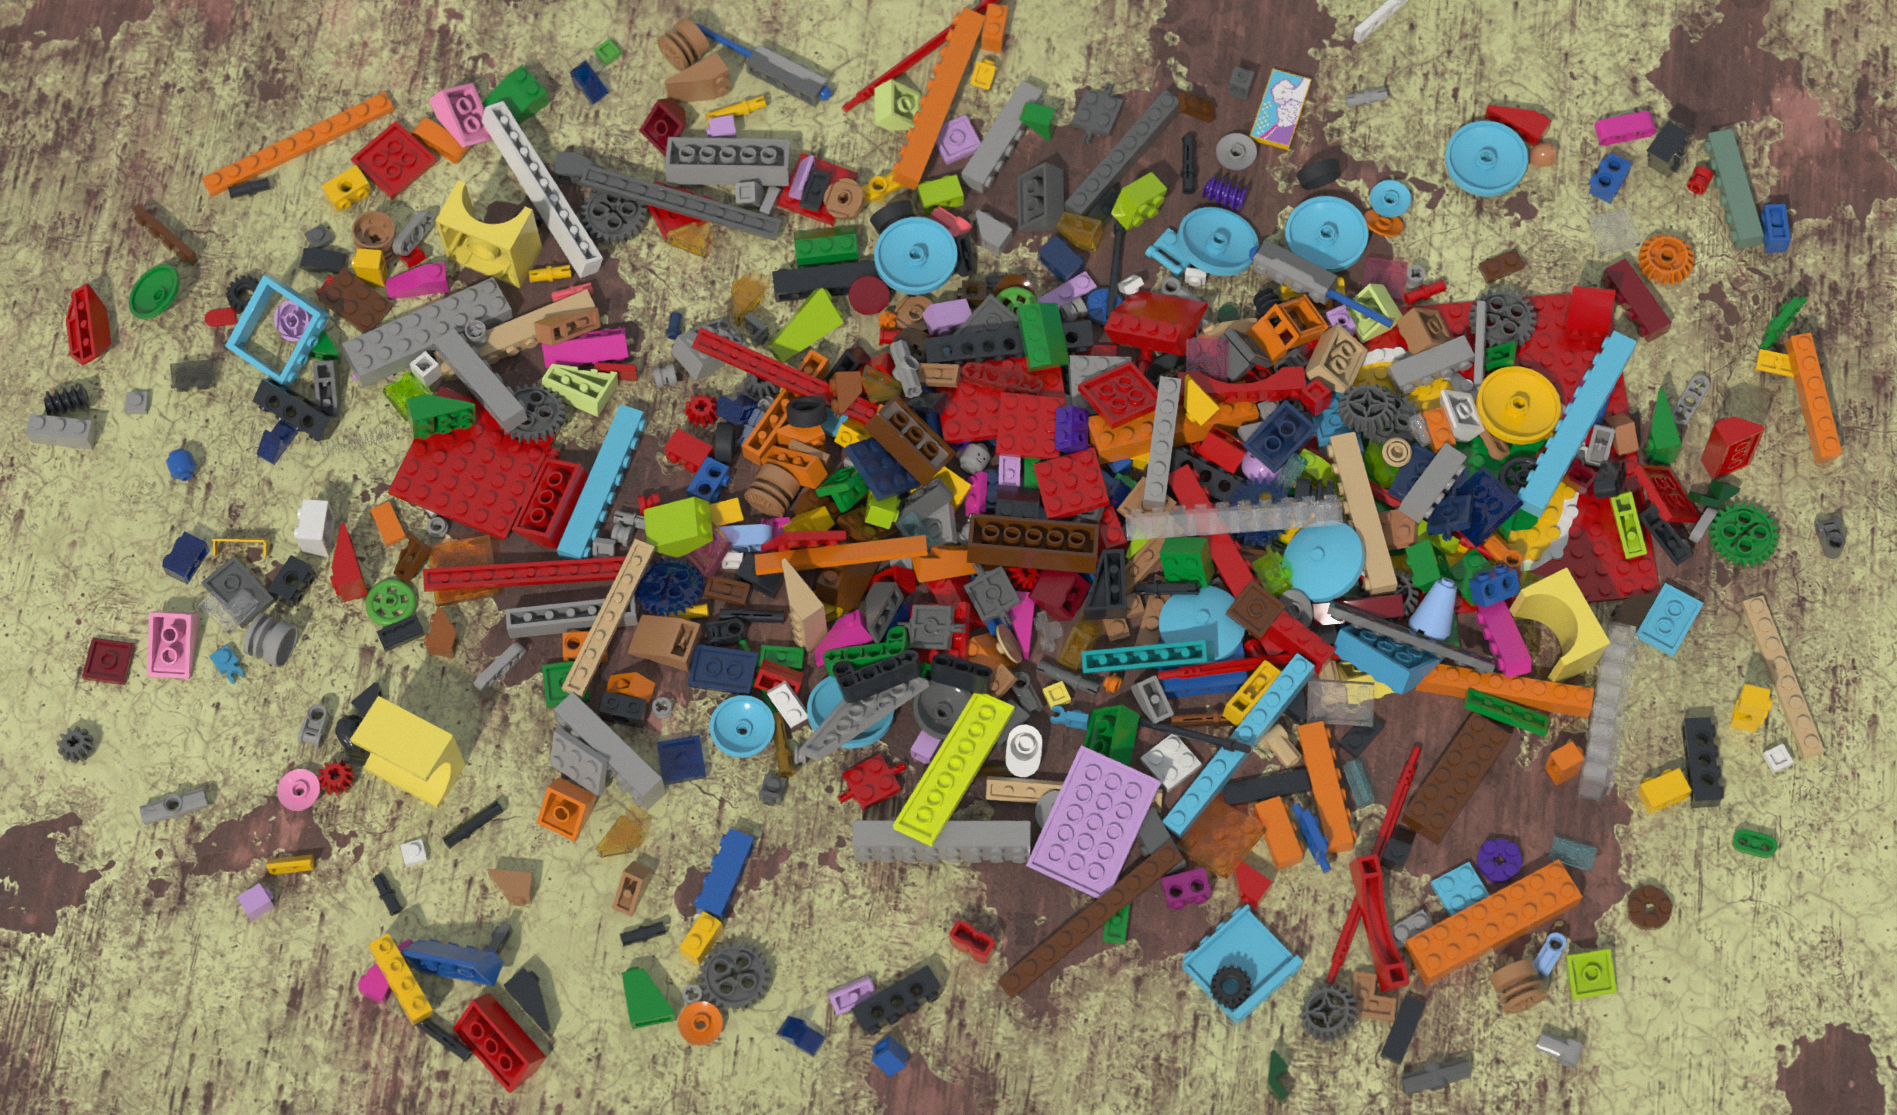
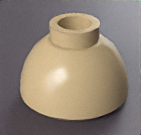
M1391 438L1382 448L1384 461L1392 467L1404 466L1409 462L1412 455L1409 443L1402 438Z

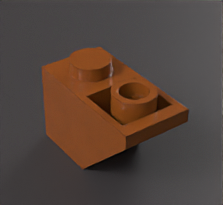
M860 371L835 372L832 379L829 380L830 392H833L831 410L835 412V419L840 418L862 393Z
M437 607L436 613L431 616L430 633L425 635L424 645L429 654L453 659L459 638L443 609Z

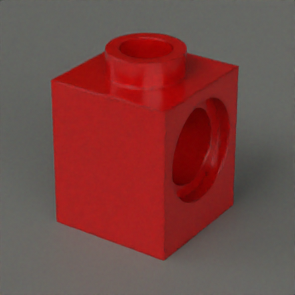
M1316 378L1301 390V405L1316 417L1331 406V391Z

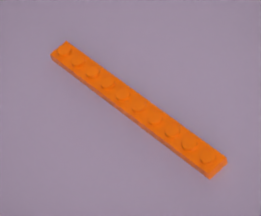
M384 91L203 177V183L212 198L228 190V187L239 185L395 111Z

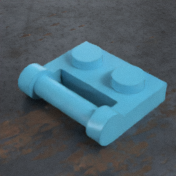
M1169 228L1145 253L1146 256L1154 258L1172 271L1176 278L1181 277L1186 268L1192 265L1179 249L1177 234ZM1161 249L1167 255H1169L1178 263H1180V265L1177 266L1175 263H1173L1171 260H1169L1167 257H1165L1158 251Z

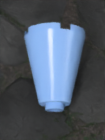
M1445 577L1442 580H1436L1409 619V627L1416 632L1421 629L1425 632L1424 636L1435 640L1444 641L1446 638H1449L1457 587L1454 585L1453 580Z

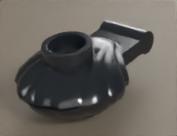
M353 714L344 715L338 720L335 733L341 745L345 748V763L364 766L366 763L365 749L353 744L350 740L363 719Z

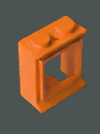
M1306 294L1279 305L1275 303L1263 316L1264 320L1279 316L1282 321L1275 327L1277 334L1284 333L1287 329L1290 331L1293 338L1285 346L1286 350L1318 339L1329 328ZM1294 310L1307 327V330L1301 332L1288 312Z

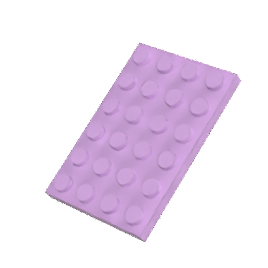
M1081 745L1026 866L1099 899L1116 884L1162 782Z

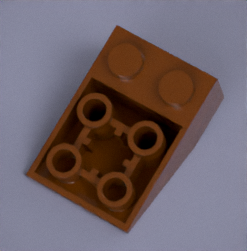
M832 472L830 475H828L827 477H825V479L821 482V484H822L825 480H827L834 472ZM810 488L800 495L794 513L798 515L825 506L835 523L827 531H835L840 527L836 523L838 517L857 509L868 497V492L848 511L841 513L832 495L818 497L816 489Z

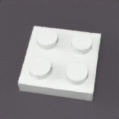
M1170 734L1140 758L1141 763L1157 780L1162 782L1161 785L1167 792H1170L1202 767V763L1177 735Z

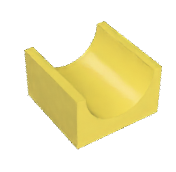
M459 180L435 220L448 260L518 288H521L529 270H531L542 250L532 209L524 207L515 218L501 224L479 222L475 218L466 183Z
M1567 568L1522 589L1509 610L1514 621L1519 619L1536 620L1548 626L1556 634L1561 645L1562 657L1545 681L1562 683L1593 668L1610 644L1609 639Z
M380 696L377 697L350 739L353 744L370 752L363 766L366 771L436 808L440 807L466 766L454 735Z

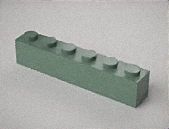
M1728 129L1708 133L1703 147L1705 153H1708L1710 158L1709 168L1715 175L1714 185L1716 189H1719L1721 207L1724 206L1725 223L1729 224L1730 240L1732 243L1734 242L1736 250L1760 246L1764 234L1733 130Z

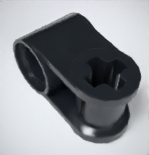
M739 619L712 621L704 625L708 640L706 641V646L722 647L734 645L746 639L743 622ZM733 629H740L739 633L731 634Z

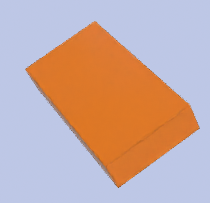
M390 501L370 509L387 547L406 539Z

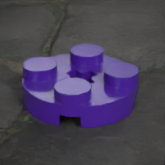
M1505 839L1486 841L1477 856L1479 871L1486 876L1487 880L1493 883H1507L1519 873L1522 865V856L1518 846ZM1497 856L1505 860L1501 866H1498L1497 862L1493 861Z

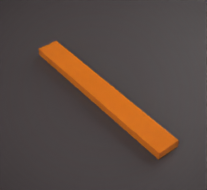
M926 535L755 555L756 575L783 572L782 560L786 558L795 571L927 556Z

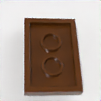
M345 267L342 268L318 297L320 302L362 334L374 330L393 307L392 303Z
M867 505L839 516L836 521L858 543L891 539L901 535L905 529L898 520L892 522L890 529L866 523Z

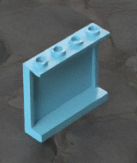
M1248 904L1243 909L1241 907L1237 908L1227 923L1225 921L1220 923L1215 929L1216 932L1211 937L1207 935L1199 943V948L1186 953L1182 963V969L1212 1000L1210 985L1212 977L1218 969L1221 970L1222 966L1225 965L1227 968L1230 965H1234V968L1239 966L1241 971L1245 970L1247 972V976H1250L1251 991L1248 999L1240 1006L1237 1005L1234 1009H1231V1006L1224 1008L1223 1004L1218 1005L1236 1025L1240 1024L1287 982L1303 965V960L1298 955L1294 957L1249 911L1250 906ZM1233 979L1225 980L1222 984V989L1227 994H1235L1240 989L1238 982Z

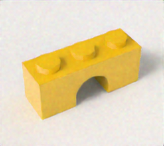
M1744 684L1739 700L1737 699L1733 706L1729 727L1755 733L1758 726L1763 725L1764 718L1766 719L1768 711L1771 709L1773 698L1769 697L1770 689Z

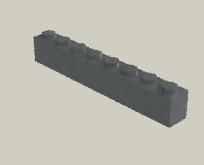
M1166 90L1160 94L1065 202V215L1079 225L1084 223L1086 220L1084 216L1109 188H1114L1179 115L1180 109L1177 97Z

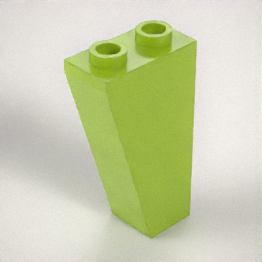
M815 289L767 344L776 361L785 362L844 323L841 319L843 318L841 311L833 306L831 302L832 297L826 289Z

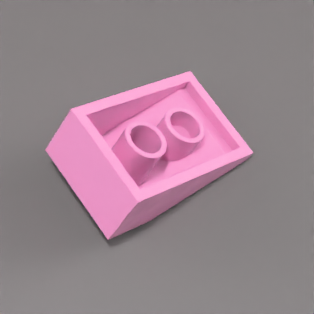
M473 83L441 90L429 99L437 119L463 148L493 140L481 122L485 110Z
M161 610L149 612L147 676L190 679L198 638L199 613Z

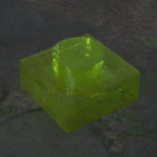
M1523 570L1519 581L1520 591L1542 580L1544 576Z

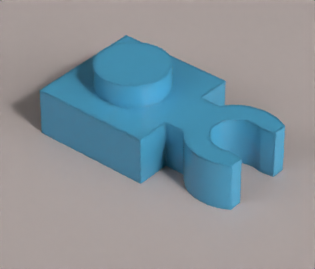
M228 644L209 656L222 675L227 672V678L230 683L235 684L233 675L236 673L240 674L242 678L245 677L242 669L236 667L240 662Z

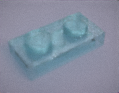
M1554 836L1548 859L1554 861L1559 859L1561 863L1591 871L1597 848Z

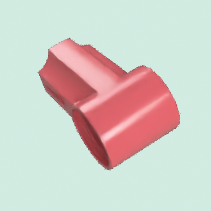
M940 206L931 213L930 219L944 226L951 233L952 237L969 233L972 229V226L966 220L959 216L955 217Z

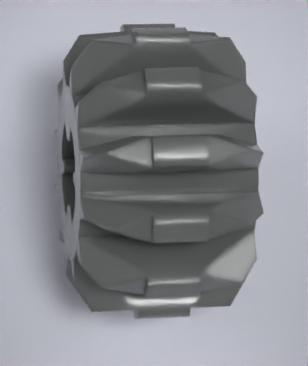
M746 373L747 378L744 379L746 392L751 393L753 399L759 396L761 400L764 398L763 396H771V393L777 394V387L779 386Z
M76 726L74 731L67 728L68 733L66 735L60 733L62 740L57 741V745L60 747L58 753L63 755L65 761L71 760L72 763L76 764L78 759L84 762V756L91 757L92 754L89 750L95 749V745L92 743L94 738L92 735H88L87 729L81 730Z

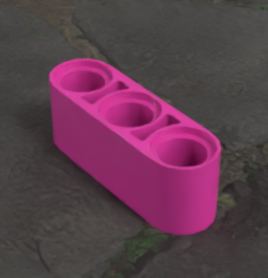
M1649 111L1602 119L1594 124L1601 146L1643 139L1657 132L1651 112Z

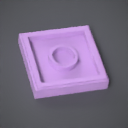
M966 114L942 124L935 142L946 165L974 154L981 144Z

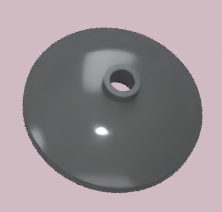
M929 680V687L917 694L913 699V715L917 724L925 733L934 738L945 740L972 697V694L966 690ZM938 712L943 713L944 717H940Z

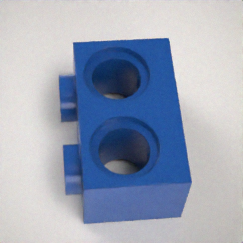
M1610 152L1607 159L1603 158L1598 166L1599 172L1597 174L1593 173L1588 183L1591 185L1589 194L1611 204L1629 175L1632 163Z
M1785 204L1764 205L1760 219L1764 234L1765 253L1786 252L1791 241Z
M707 456L686 490L688 498L696 497L709 501L710 505L718 503L721 497L720 492L723 487L729 485L732 478L729 466ZM714 473L720 474L718 477H711ZM704 490L710 491L706 495L701 494V492Z
M1506 564L1497 565L1488 572H1479L1476 574V577L1469 579L1473 603L1485 608L1520 593L1517 571Z

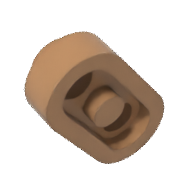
M1483 425L1485 430L1479 435L1483 439L1489 455L1497 460L1504 459L1509 454L1507 443L1495 437Z

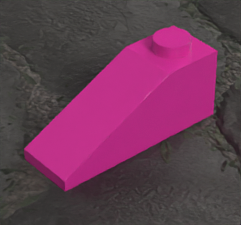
M444 262L422 265L386 280L388 300L450 292L448 273Z
M1016 591L1022 604L1011 609L1008 615L1013 622L1011 628L1024 660H1029L1035 603L1028 598L1030 592Z
M859 609L840 618L816 646L814 653L818 667L824 665L823 655L828 650L861 646L873 640L867 629L866 617Z
M407 939L397 947L399 952L401 953L402 949L413 944V941ZM377 963L369 968L366 975L363 974L358 982V990L362 996L386 1006L393 991Z

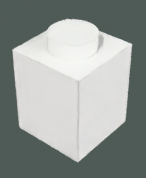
M426 351L410 363L413 375L426 388L442 376L439 364Z

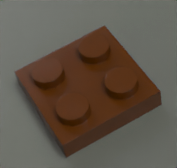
M1251 580L1226 611L1225 615L1260 640L1271 624L1286 608V605Z

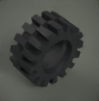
M241 275L242 279L240 280L238 277L234 278L236 282L231 281L229 283L230 287L227 286L226 288L228 303L239 315L241 312L243 314L250 299L241 301L238 299V295L245 290H251L254 293L259 284L258 279H253L250 275H248L247 279L245 275Z
M1226 965L1222 966V969H1218L1212 977L1210 992L1212 993L1213 1000H1217L1218 1005L1223 1004L1224 1008L1231 1006V1009H1234L1237 1005L1240 1006L1250 996V976H1247L1245 970L1241 971L1239 966L1237 968H1234V965H1230L1228 968ZM1233 979L1238 982L1240 989L1235 994H1227L1222 989L1223 982Z

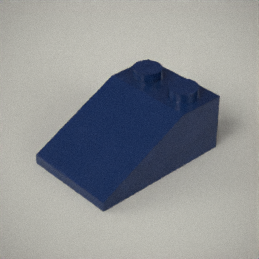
M1285 400L1243 444V447L1275 474L1316 435L1317 427Z

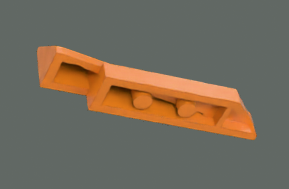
M931 545L930 554L927 556L911 557L919 582L976 574L973 565L976 563H966L968 546ZM982 564L985 572L999 567V565Z

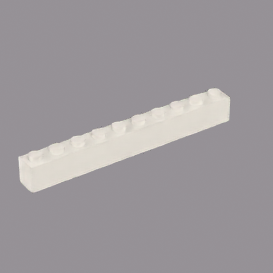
M502 101L486 106L481 122L580 278L597 273L603 257L506 104Z

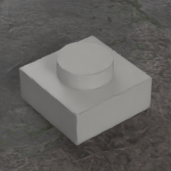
M127 392L126 414L147 415L148 392Z
M594 538L593 558L615 557V540Z

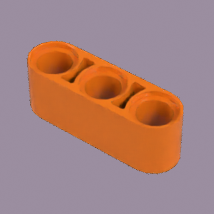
M423 117L411 132V135L418 142L455 164H458L470 149V146L463 148L447 129L426 117Z

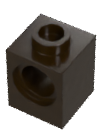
M962 280V288H958L957 300L966 298L969 308L977 309L987 298V281ZM969 293H975V294H977V295H975V296H969L968 294H969Z

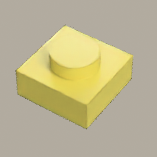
M1063 681L1042 689L1051 710H1053V706L1061 707L1071 702Z

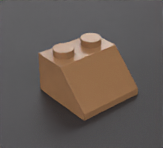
M1413 308L1396 321L1400 328L1399 332L1405 338L1408 350L1412 355L1453 340L1437 310Z

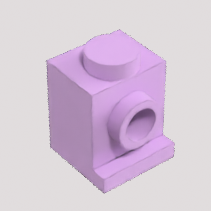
M1345 305L1326 312L1325 322L1329 326L1328 329L1339 323L1352 336L1355 334L1356 325L1347 312Z

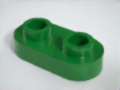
M1741 829L1732 838L1734 849L1748 855L1767 859L1772 857L1777 850V842L1770 835ZM1739 840H1745L1747 844L1742 845ZM1761 846H1767L1768 851L1762 850Z

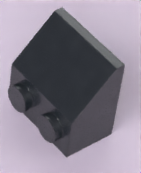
M998 485L995 516L1038 519L1040 489Z

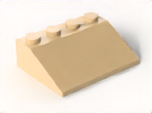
M786 558L782 560L790 617L792 619V632L795 635L793 639L799 648L803 647L808 653L827 635L824 605Z

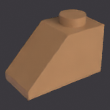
M632 861L623 870L612 908L632 917L648 888L653 869Z
M488 869L491 881L510 903L515 906H525V904L532 903L535 882L532 872Z

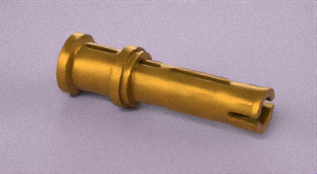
M775 712L772 714L775 721L773 739L776 752L774 760L777 761L779 769L777 776L789 778L797 773L792 762L793 752L788 746L783 716L780 712Z

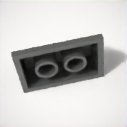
M1044 162L1017 176L1018 231H1052L1065 224L1062 169Z

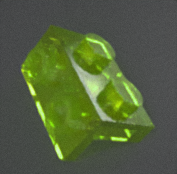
M408 372L403 374L401 381L385 386L382 391L405 422L408 421L406 399L426 394Z
M1373 442L1363 454L1381 488L1390 487L1400 467L1388 465L1382 456L1384 445L1378 448L1376 442Z
M1268 546L1266 547L1268 554L1254 561L1251 565L1264 589L1276 597L1293 587L1290 581L1292 575L1286 566L1283 567L1281 565V562L1284 560L1278 550L1273 551Z

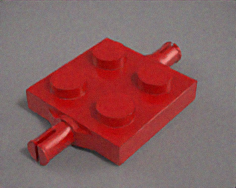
M878 754L842 773L848 791L837 796L840 804L853 798L859 804L862 811H865L901 792V787L896 781L895 775L905 771L906 767L901 762L891 768L886 764L881 754Z

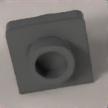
M749 311L744 316L745 328L753 335L751 342L752 346L756 349L768 340L769 330L765 323Z
M765 774L762 789L759 790L758 794L759 800L768 806L781 805L787 778Z

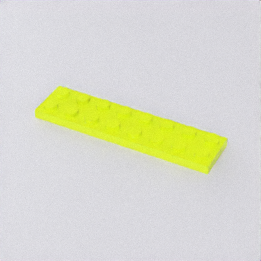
M973 693L893 824L894 830L933 847L1013 715L1015 706L988 694Z

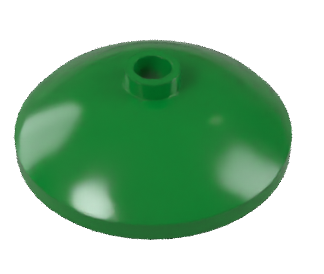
M160 264L146 271L137 280L130 293V312L135 317L146 320L157 317L166 311L175 300L179 291L180 277L177 270L171 265Z

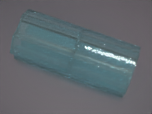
M1296 453L1290 456L1270 488L1273 493L1279 497L1286 498L1296 483L1297 477H1300L1307 466L1308 461L1306 458Z
M1353 760L1345 764L1343 770L1357 808L1366 807L1374 803L1375 798L1361 761Z

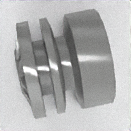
M260 613L254 618L247 630L243 651L246 655L254 656L256 659L263 658L270 665L282 667L288 661L295 648L298 628L285 621L278 623L277 618L270 617L266 613Z

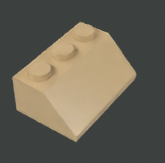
M1338 323L1321 335L1304 371L1305 377L1310 382L1317 378L1330 391L1344 393L1345 390H1350L1368 350Z

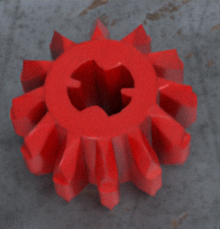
M699 392L698 397L691 395V401H686V409L684 410L685 416H688V422H694L696 428L700 424H702L703 428H706V423L713 425V419L719 418L720 406L717 404V399L715 397L711 398L709 393L702 396Z
M1007 566L1008 568L1004 570L1016 591L1031 590L1040 575L1037 573L1038 569Z
M336 759L332 760L331 765L325 762L326 769H319L321 776L317 777L321 783V790H326L330 796L335 791L338 797L342 790L348 793L347 786L353 787L352 779L355 778L354 772H351V765H346L344 760L337 763Z

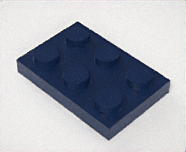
M696 644L687 685L690 688L751 696L760 655L756 652Z

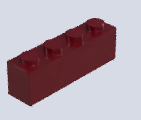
M1626 258L1604 269L1602 276L1604 287L1609 290H1616L1615 302L1617 305L1622 306L1627 319L1634 323L1637 333L1641 338L1644 337L1646 342L1649 343L1669 332L1672 322Z

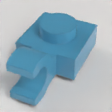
M1053 706V712H1058L1060 716H1051V723L1066 724V727L1087 730L1089 714H1085L1080 710L1067 711L1066 713L1062 707Z

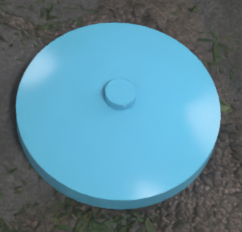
M1492 121L1473 122L1460 128L1449 140L1445 153L1446 169L1453 182L1464 191L1482 197L1499 196L1511 191L1523 179L1528 164L1527 149L1520 136L1511 128Z
M1332 196L1314 197L1298 205L1290 214L1286 224L1285 241L1290 252L1331 273H1335L1351 267L1362 257L1367 246L1368 227L1361 212L1346 200Z
M1205 207L1190 212L1183 218L1177 232V243L1183 256L1198 269L1218 276H1233L1249 269L1253 264L1249 257V251L1252 247L1259 246L1257 235L1250 224L1239 215L1222 208Z
M922 217L901 219L888 226L876 242L874 250L876 270L889 287L901 293L919 295L935 291L942 287L955 271L957 265L956 243L951 233L934 220Z
M1321 520L1309 524L1301 529L1286 547L1282 560L1284 580L1290 589L1301 591L1310 602L1334 600L1348 592L1358 581L1365 564L1364 544L1359 535L1343 522Z
M1208 586V588L1200 587L1199 595H1172L1164 604L1159 616V634L1163 644L1211 640L1214 642L1215 662L1227 659L1236 652L1245 635V629L1225 615L1236 599L1226 591L1213 586Z
M830 676L815 686L808 699L807 717L814 732L843 700L835 678ZM894 711L842 745L841 748L854 749L866 747L880 740L892 725Z

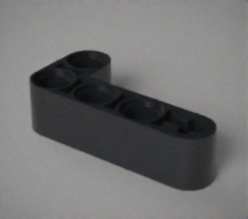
M908 650L856 671L853 670L850 662L839 661L835 663L832 671L845 702L855 703L920 677L923 673V668L918 653L914 650Z

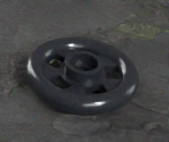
M1517 456L1503 464L1498 474V482L1502 492L1508 498L1518 494V489H1521L1522 486L1526 488L1529 482L1524 483L1520 479H1527L1530 473L1528 469L1531 466L1535 469L1538 467L1536 464L1537 459L1529 456ZM1519 465L1521 470L1515 473L1512 467ZM1507 478H1513L1514 485L1509 486Z

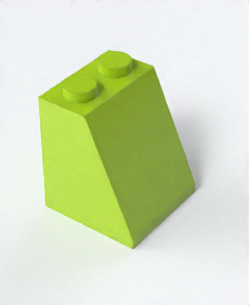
M691 497L644 510L646 542L655 546V552L680 558L713 541L709 501Z

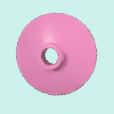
M296 769L287 773L280 780L277 788L279 801L285 808L292 811H302L311 807L317 801L320 794L318 778L314 773L305 769ZM304 790V793L299 796L298 792Z

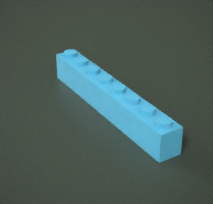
M622 404L619 405L557 548L559 558L564 560L590 558L593 540L595 537H599L601 522L604 523L606 521L608 506L613 504L616 496L615 490L617 486L622 484L623 471L629 467L631 462L630 455L633 450L637 449L639 444V434L644 432L647 420H645L643 411Z

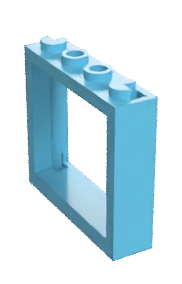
M263 275L225 347L280 385L292 386L294 380L298 379L300 369L308 361L311 349L316 346L321 331L327 326L326 322L331 314L275 276ZM275 290L313 315L282 373L244 348Z

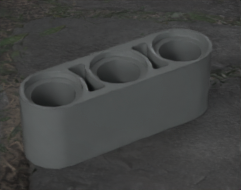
M935 478L900 502L897 509L899 510L897 520L905 529H909L950 502L954 493L941 478Z

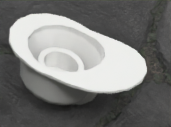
M1019 725L1009 733L1006 765L1009 771L1018 777H1028L1034 774L1040 764L1042 737L1033 726Z

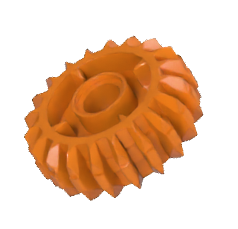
M1660 232L1657 237L1652 235L1650 240L1646 239L1643 246L1640 247L1638 266L1642 268V275L1648 274V281L1654 279L1655 285L1658 282H1662L1664 287L1669 282L1673 286L1675 281L1680 284L1692 272L1695 258H1693L1694 251L1690 250V244L1684 245L1685 238L1678 240L1677 234L1674 237H1670L1669 232L1666 236H1663ZM1662 258H1668L1670 261H1665Z

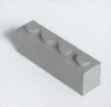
M1462 335L1389 365L1387 377L1396 393L1409 394L1417 387L1422 385L1429 386L1439 378L1445 379L1454 372L1469 369L1474 363L1475 354L1465 336Z
M1445 443L1405 496L1398 510L1419 524L1424 517L1428 519L1435 509L1432 507L1434 503L1439 505L1445 496L1443 491L1445 489L1449 491L1455 483L1454 476L1457 475L1459 477L1466 466L1463 463L1467 456Z

